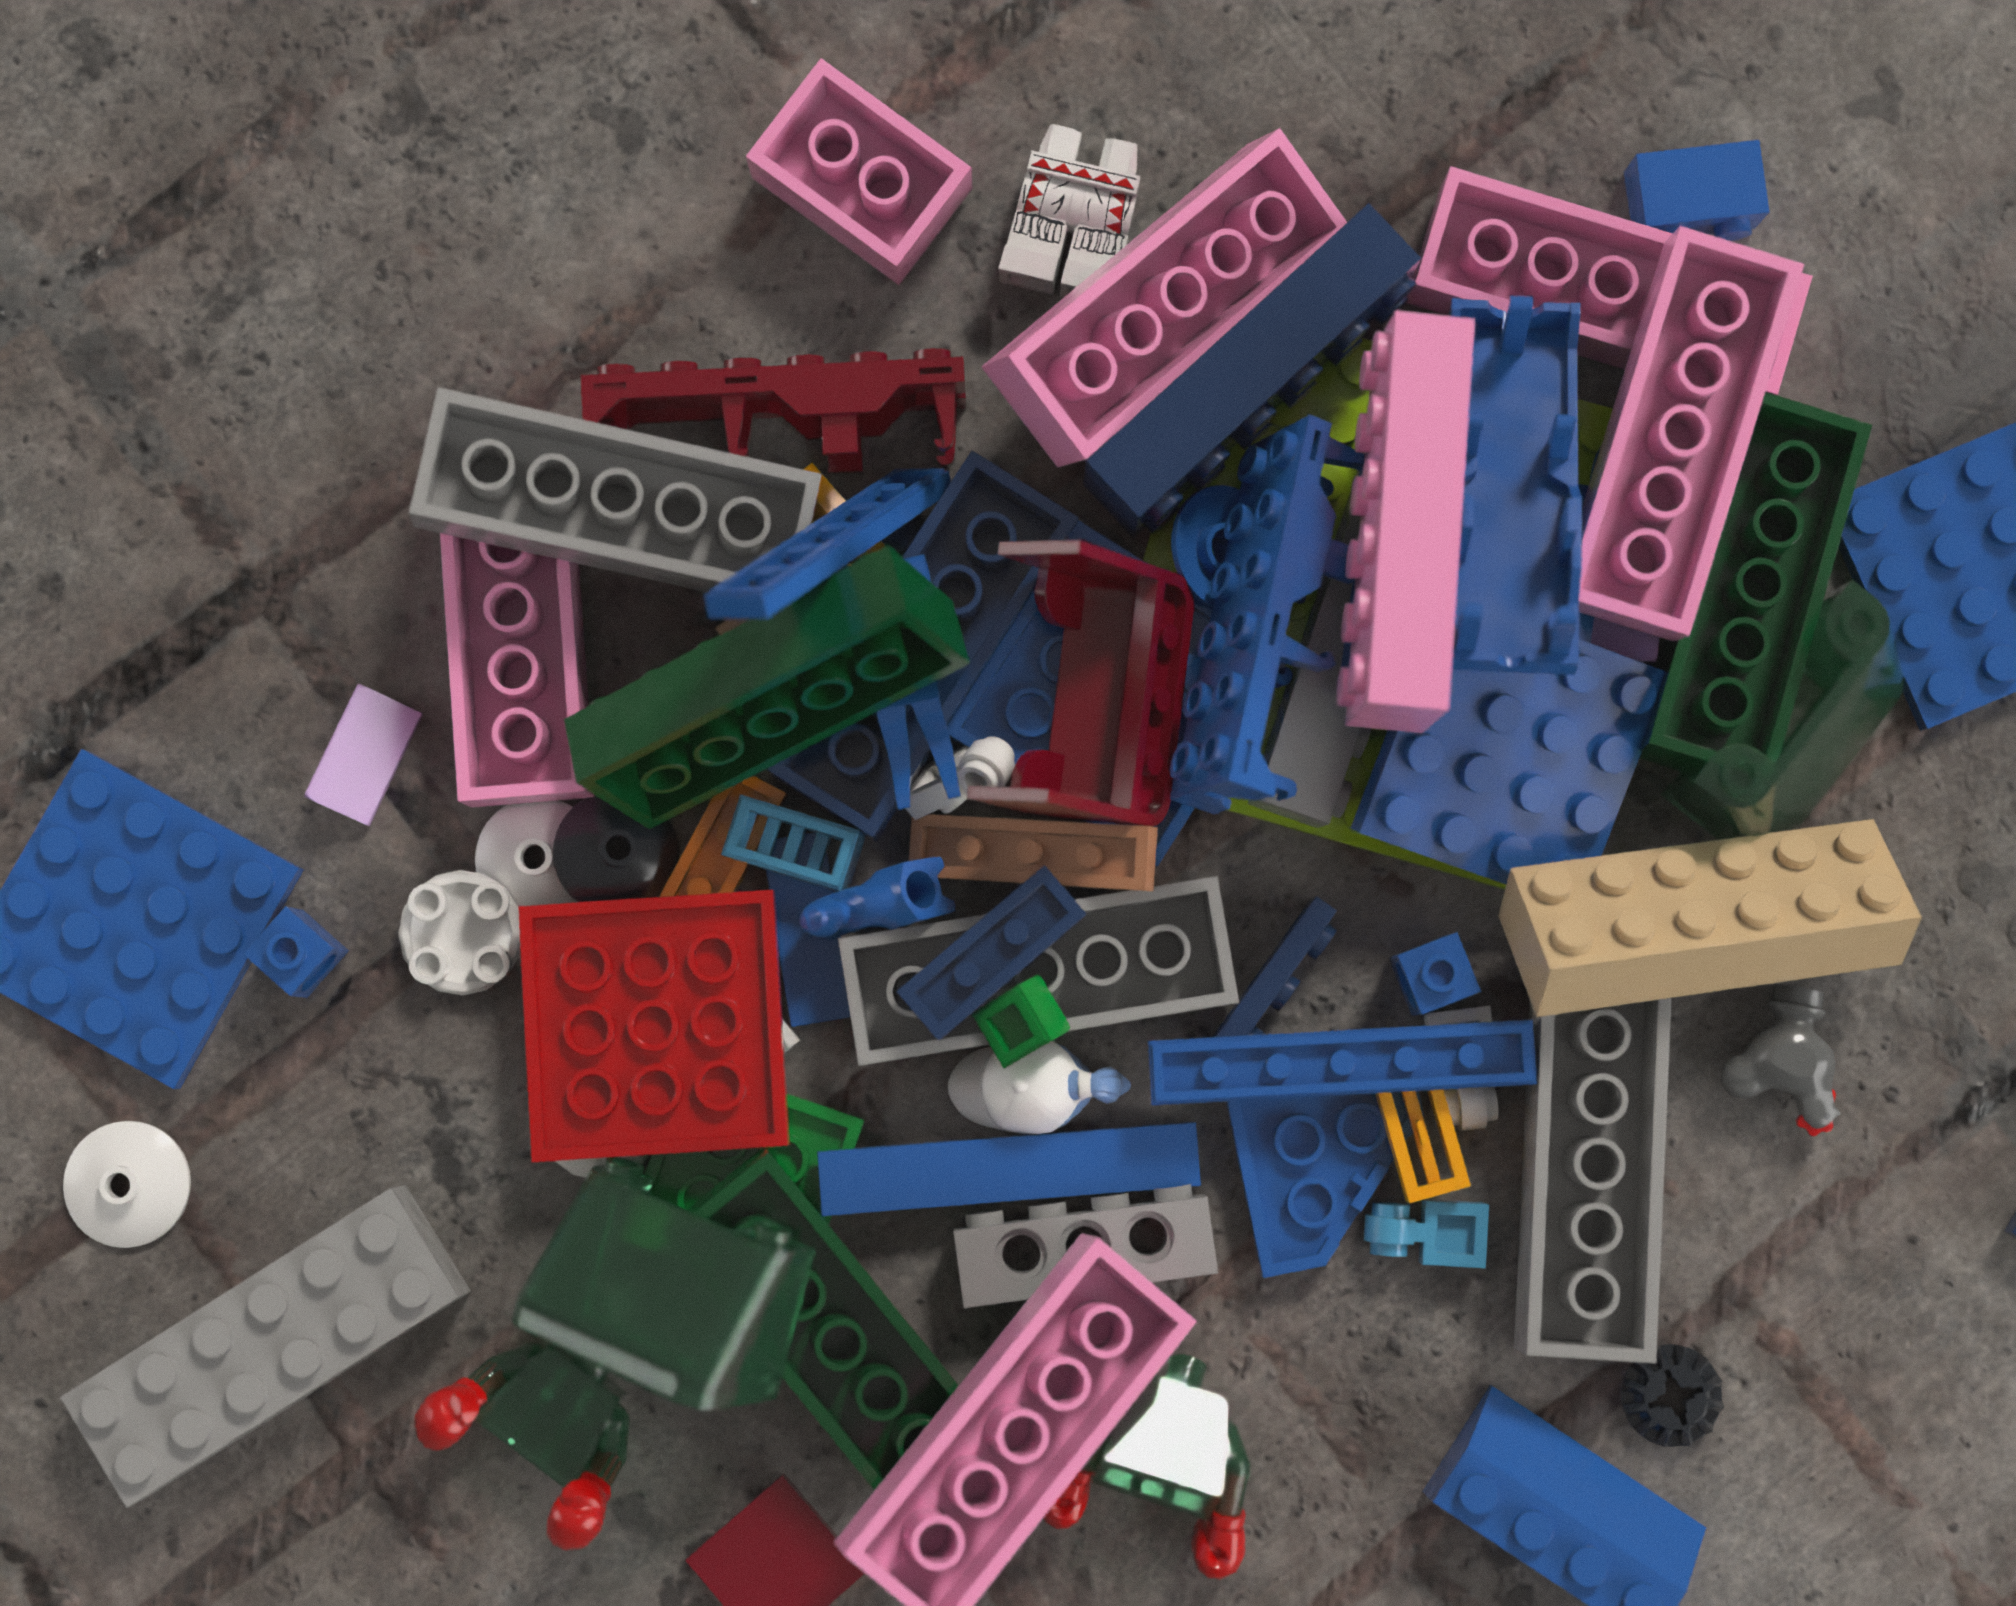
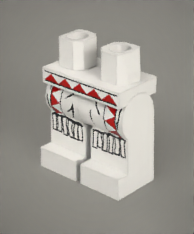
M1055 124L1049 126L1040 145L1039 152L1031 151L1012 227L998 268L999 282L1053 295L1067 235L1072 233L1073 238L1060 287V297H1065L1127 245L1141 177L1136 175L1137 145L1135 143L1114 138L1106 139L1100 164L1095 166L1076 161L1082 137L1081 132Z

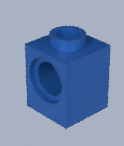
M285 906L243 955L289 996L308 998L349 950L304 910Z
M1457 932L1389 957L1412 1016L1423 1015L1481 992Z

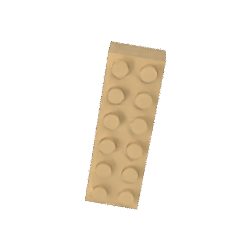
M1874 819L1511 868L1499 912L1500 922L1537 1017L1902 965L1922 918Z

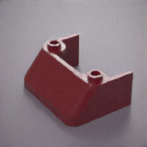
M1081 540L999 542L998 555L1039 568L1034 589L1035 602L1042 617L1048 623L1064 628L1049 751L1028 750L1024 752L1017 760L1011 774V788L968 786L967 799L1033 814L1121 825L1151 827L1158 825L1165 818L1171 801L1170 795L1173 778L1170 775V765L1178 745L1194 613V598L1186 579L1177 573Z

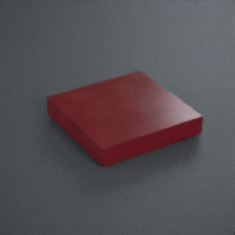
M785 1473L781 1474L685 1560L723 1606H829L866 1573L847 1558L833 1543L838 1537Z

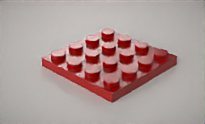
M774 890L518 906L531 1163L790 1145Z

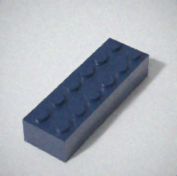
M1368 203L1087 459L1083 485L1133 539L1145 528L1152 534H1155L1178 513L1180 508L1177 505L1183 500L1182 494L1190 486H1193L1197 491L1206 488L1226 468L1223 463L1231 455L1229 451L1237 443L1244 451L1247 450L1271 427L1272 424L1269 421L1276 415L1277 411L1275 409L1282 402L1290 409L1293 408L1317 385L1315 379L1324 370L1322 366L1328 360L1337 367L1362 344L1363 340L1361 337L1370 328L1368 323L1375 318L1380 325H1383L1392 318L1396 311H1399L1409 300L1406 296L1417 285L1412 276L1422 258Z
M973 450L967 456L902 557L905 559L912 556L925 555L931 583L953 601L970 664L937 680L946 725L949 724L1035 589L1039 568L998 555L999 542L1064 541L1071 534L1079 518ZM910 704L906 705L905 708L910 745L912 785L933 754ZM877 712L766 769L772 777L852 828L860 830L874 842H877L898 809L890 761Z

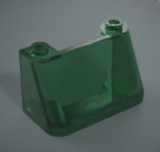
M1850 580L1824 597L1803 672L1823 690L1786 735L1780 757L1774 763L1759 750L1749 745L1733 744L1719 749L1709 758L1698 773L1692 775L1679 771L1661 793L1664 798L1716 839L1759 836L1767 833L1798 829L1899 700L1904 690V675L1887 610L1878 599L1855 581Z
M609 1157L606 1159L605 1165L592 1166L521 1289L512 1317L513 1324L544 1341L682 1406L694 1409L717 1410L777 1399L815 1249L791 1239L793 1231L781 1224L769 1221H755L753 1229L732 1230L651 1195L653 1181L643 1175L644 1166L635 1161Z

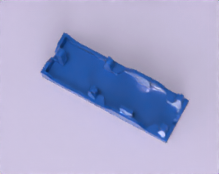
M1509 296V306L1506 315V311L1493 307L1489 300L1451 299L1448 316L1475 319L1451 670L1576 675L1579 666V595L1582 575V497L1578 488L1577 346L1581 303L1543 302L1539 307L1533 309V296Z
M1308 415L1251 445L1244 452L1238 466L1237 477L1239 481H1242L1237 504L1229 513L1225 523L1224 536L1228 539L1223 564L1216 571L1211 585V596L1215 598L1211 619L1202 631L1198 642L1197 653L1201 658L1197 680L1190 688L1184 703V715L1188 720L1183 742L1177 747L1170 765V775L1174 779L1170 799L1214 815L1230 809L1232 800L1229 798L1258 801L1274 797L1277 794L1276 801H1282L1296 795V783L1289 778L1272 773L1260 752L1273 689L1287 685L1292 681L1291 670L1288 667L1278 669L1279 662L1315 672L1331 669L1336 663L1331 652L1326 651L1317 655L1285 635L1292 603H1304L1306 595L1320 588L1323 575L1346 584L1353 583L1354 580L1346 577V558L1349 545L1331 539L1336 514L1327 497L1333 493L1334 487L1329 479L1321 476L1323 464L1356 469L1359 471V476L1363 477L1365 454L1356 452L1355 449L1329 437L1332 423L1315 416Z

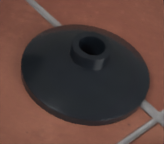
M596 795L580 801L566 814L558 827L553 844V862L557 877L565 891L576 902L659 897L679 859L678 840L669 820L648 829ZM612 839H621L628 844L629 855L622 860L612 859L606 852V844Z

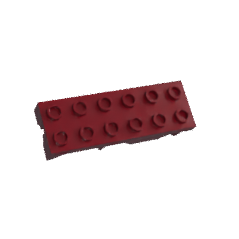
M928 348L913 352V359L888 360V355L884 352L866 351L850 355V362L825 363L823 356L804 354L788 357L786 359L787 365L761 366V360L745 357L725 360L723 368L698 369V363L692 361H669L660 364V371L635 372V367L628 364H606L597 367V374L580 375L582 420L625 430H631L634 425L724 420L729 453L748 457L753 420L783 418L807 440H822L823 455H828L829 474L863 473L861 438L882 437L905 411L935 410L942 439H934L938 450L945 451V456H936V460L941 467L950 468L955 462L957 409H966L964 356L951 357L950 350Z

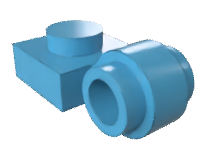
M1423 1199L1421 1221H1415L1416 1218L1410 1217V1205L1372 1202V1213L1365 1214L1364 1241L1370 1242L1369 1254L1406 1257L1408 1255V1245L1420 1242L1418 1262L1422 1265L1486 1268L1489 1204Z

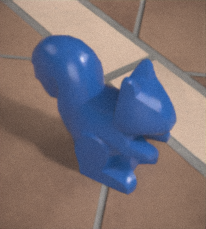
M932 857L908 861L878 870L860 886L843 889L808 904L799 916V926L803 932L810 936L827 938L852 934L867 927L894 930L927 919L950 914L955 911V902L942 895L941 885L937 877L945 867L941 857Z

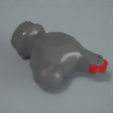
M1774 984L1771 1000L1766 1001L1768 1010L1775 1016L1774 1023L1757 1032L1749 1040L1742 1055L1732 1056L1723 1065L1720 1083L1729 1095L1742 1099L1754 1097L1768 1089L1790 1094L1796 1101L1799 1113L1795 1120L1797 1127L1804 1128L1808 1135L1812 1137L1817 1136L1821 1132H1831L1834 1127L1833 1119L1841 1115L1840 1111L1835 1107L1836 1093L1832 1089L1836 1061L1833 1050L1813 1029V1023L1821 1020L1826 1014V1011L1822 1009L1825 993L1796 986Z

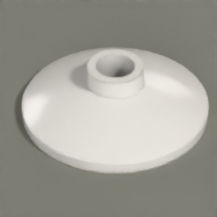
M559 800L510 804L501 808L486 823L479 836L475 852L476 872L485 874L504 886L518 906L576 903L561 885L553 862V844L556 832L563 818L573 807ZM535 845L542 847L545 852L544 863L539 868L529 869L523 859L525 851Z
M136 1121L111 1123L96 1129L86 1136L70 1156L63 1180L65 1203L69 1214L77 1226L97 1242L119 1248L142 1246L159 1239L169 1232L184 1213L191 1189L190 1169L179 1145L161 1129ZM118 1173L124 1174L130 1181L129 1192L124 1197H118L111 1189V1181Z

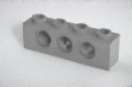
M1186 1184L1178 1187L1153 1189L1155 1200L1130 1204L1128 1193L1091 1197L1092 1209L1067 1212L1065 1201L1028 1206L1029 1218L1004 1221L1003 1210L965 1215L966 1226L956 1227L953 1231L964 1308L1028 1300L1067 1252L1066 1240L1068 1235L1074 1229L1082 1226H1088L1097 1230L1102 1237V1241L1151 1283L1217 1274L1218 1269L1208 1197L1205 1194L1192 1195L1191 1184ZM1142 1218H1154L1160 1221L1164 1228L1165 1236L1163 1243L1153 1252L1142 1253L1130 1245V1229L1136 1221ZM1017 1235L1031 1237L1040 1248L1037 1262L1025 1270H1017L1010 1267L1002 1255L1005 1243Z

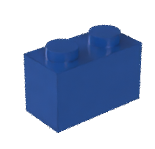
M1759 140L1640 153L1634 156L1624 171L1630 221L1669 233H1674L1679 226L1705 234H1714L1715 237L1724 240H1738L1750 236L1752 229H1755L1770 212Z

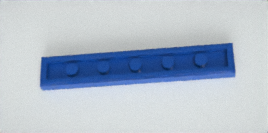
M945 468L894 469L711 589L705 595L709 618L768 619L939 501L951 483L949 470H945Z
M1533 1020L1147 1041L1151 1105L1537 1084Z
M1196 1122L817 1151L822 1216L1143 1191L1178 1187L1186 1184H1191V1187L1201 1186Z

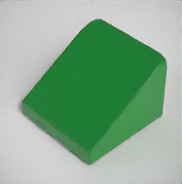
M1035 975L971 1013L1003 1069L1070 1030L1067 1019L1040 975Z

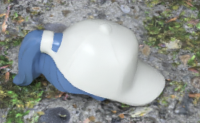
M1054 1041L1047 1043L1003 1069L990 1046L970 1053L958 1063L948 1081L950 1099L964 1117L986 1127L1029 1135L1053 1132L1055 1129L1065 1126L1072 1118L1078 1115L1091 1098L1094 1097L1102 1103L1109 1104L1116 1102L1131 1087V1082L1112 1067H1103L1091 1073L1077 1056L1071 1053L1065 1046Z

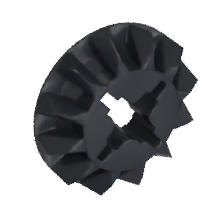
M1676 1344L1657 1346L1656 1363L1632 1362L1628 1367L1621 1385V1404L1628 1422L1643 1438L1662 1447L1691 1446L1693 1442L1705 1434L1713 1432V1425L1719 1413L1724 1409L1721 1388L1723 1381L1716 1373L1709 1359L1697 1351ZM1665 1370L1668 1377L1672 1378L1677 1386L1681 1388H1697V1391L1690 1392V1396L1681 1400L1683 1409L1680 1412L1681 1421L1679 1416L1675 1415L1672 1408L1667 1405H1648V1403L1656 1401L1658 1396L1666 1393L1664 1382L1667 1379L1664 1373Z

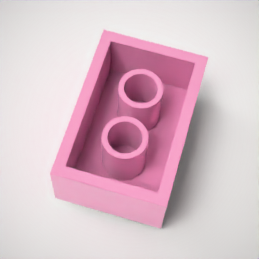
M820 58L746 155L751 177L898 285L901 284L972 190V167L822 58Z

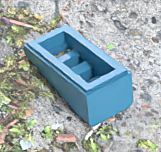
M740 794L721 855L838 892L850 888L865 835L857 829ZM758 814L768 818L758 850L755 852L746 849ZM783 822L792 826L782 858L778 859L771 855ZM808 830L817 834L807 865L804 867L796 864L806 831ZM832 838L841 841L832 873L827 874L821 872Z

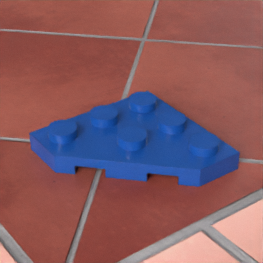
M1416 1091L1422 1115L1424 1117L1419 1091ZM1391 1092L1406 1141L1413 1132L1402 1093ZM1376 1094L1226 1101L1261 1277L1267 1278L1326 1266L1340 1245V1240L1358 1213L1363 1210L1394 1160Z

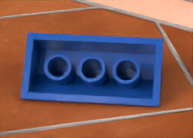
M1492 1385L1488 1387L1422 1491L1434 1504L1588 1606H1678L1687 1592L1706 1531L1704 1525Z

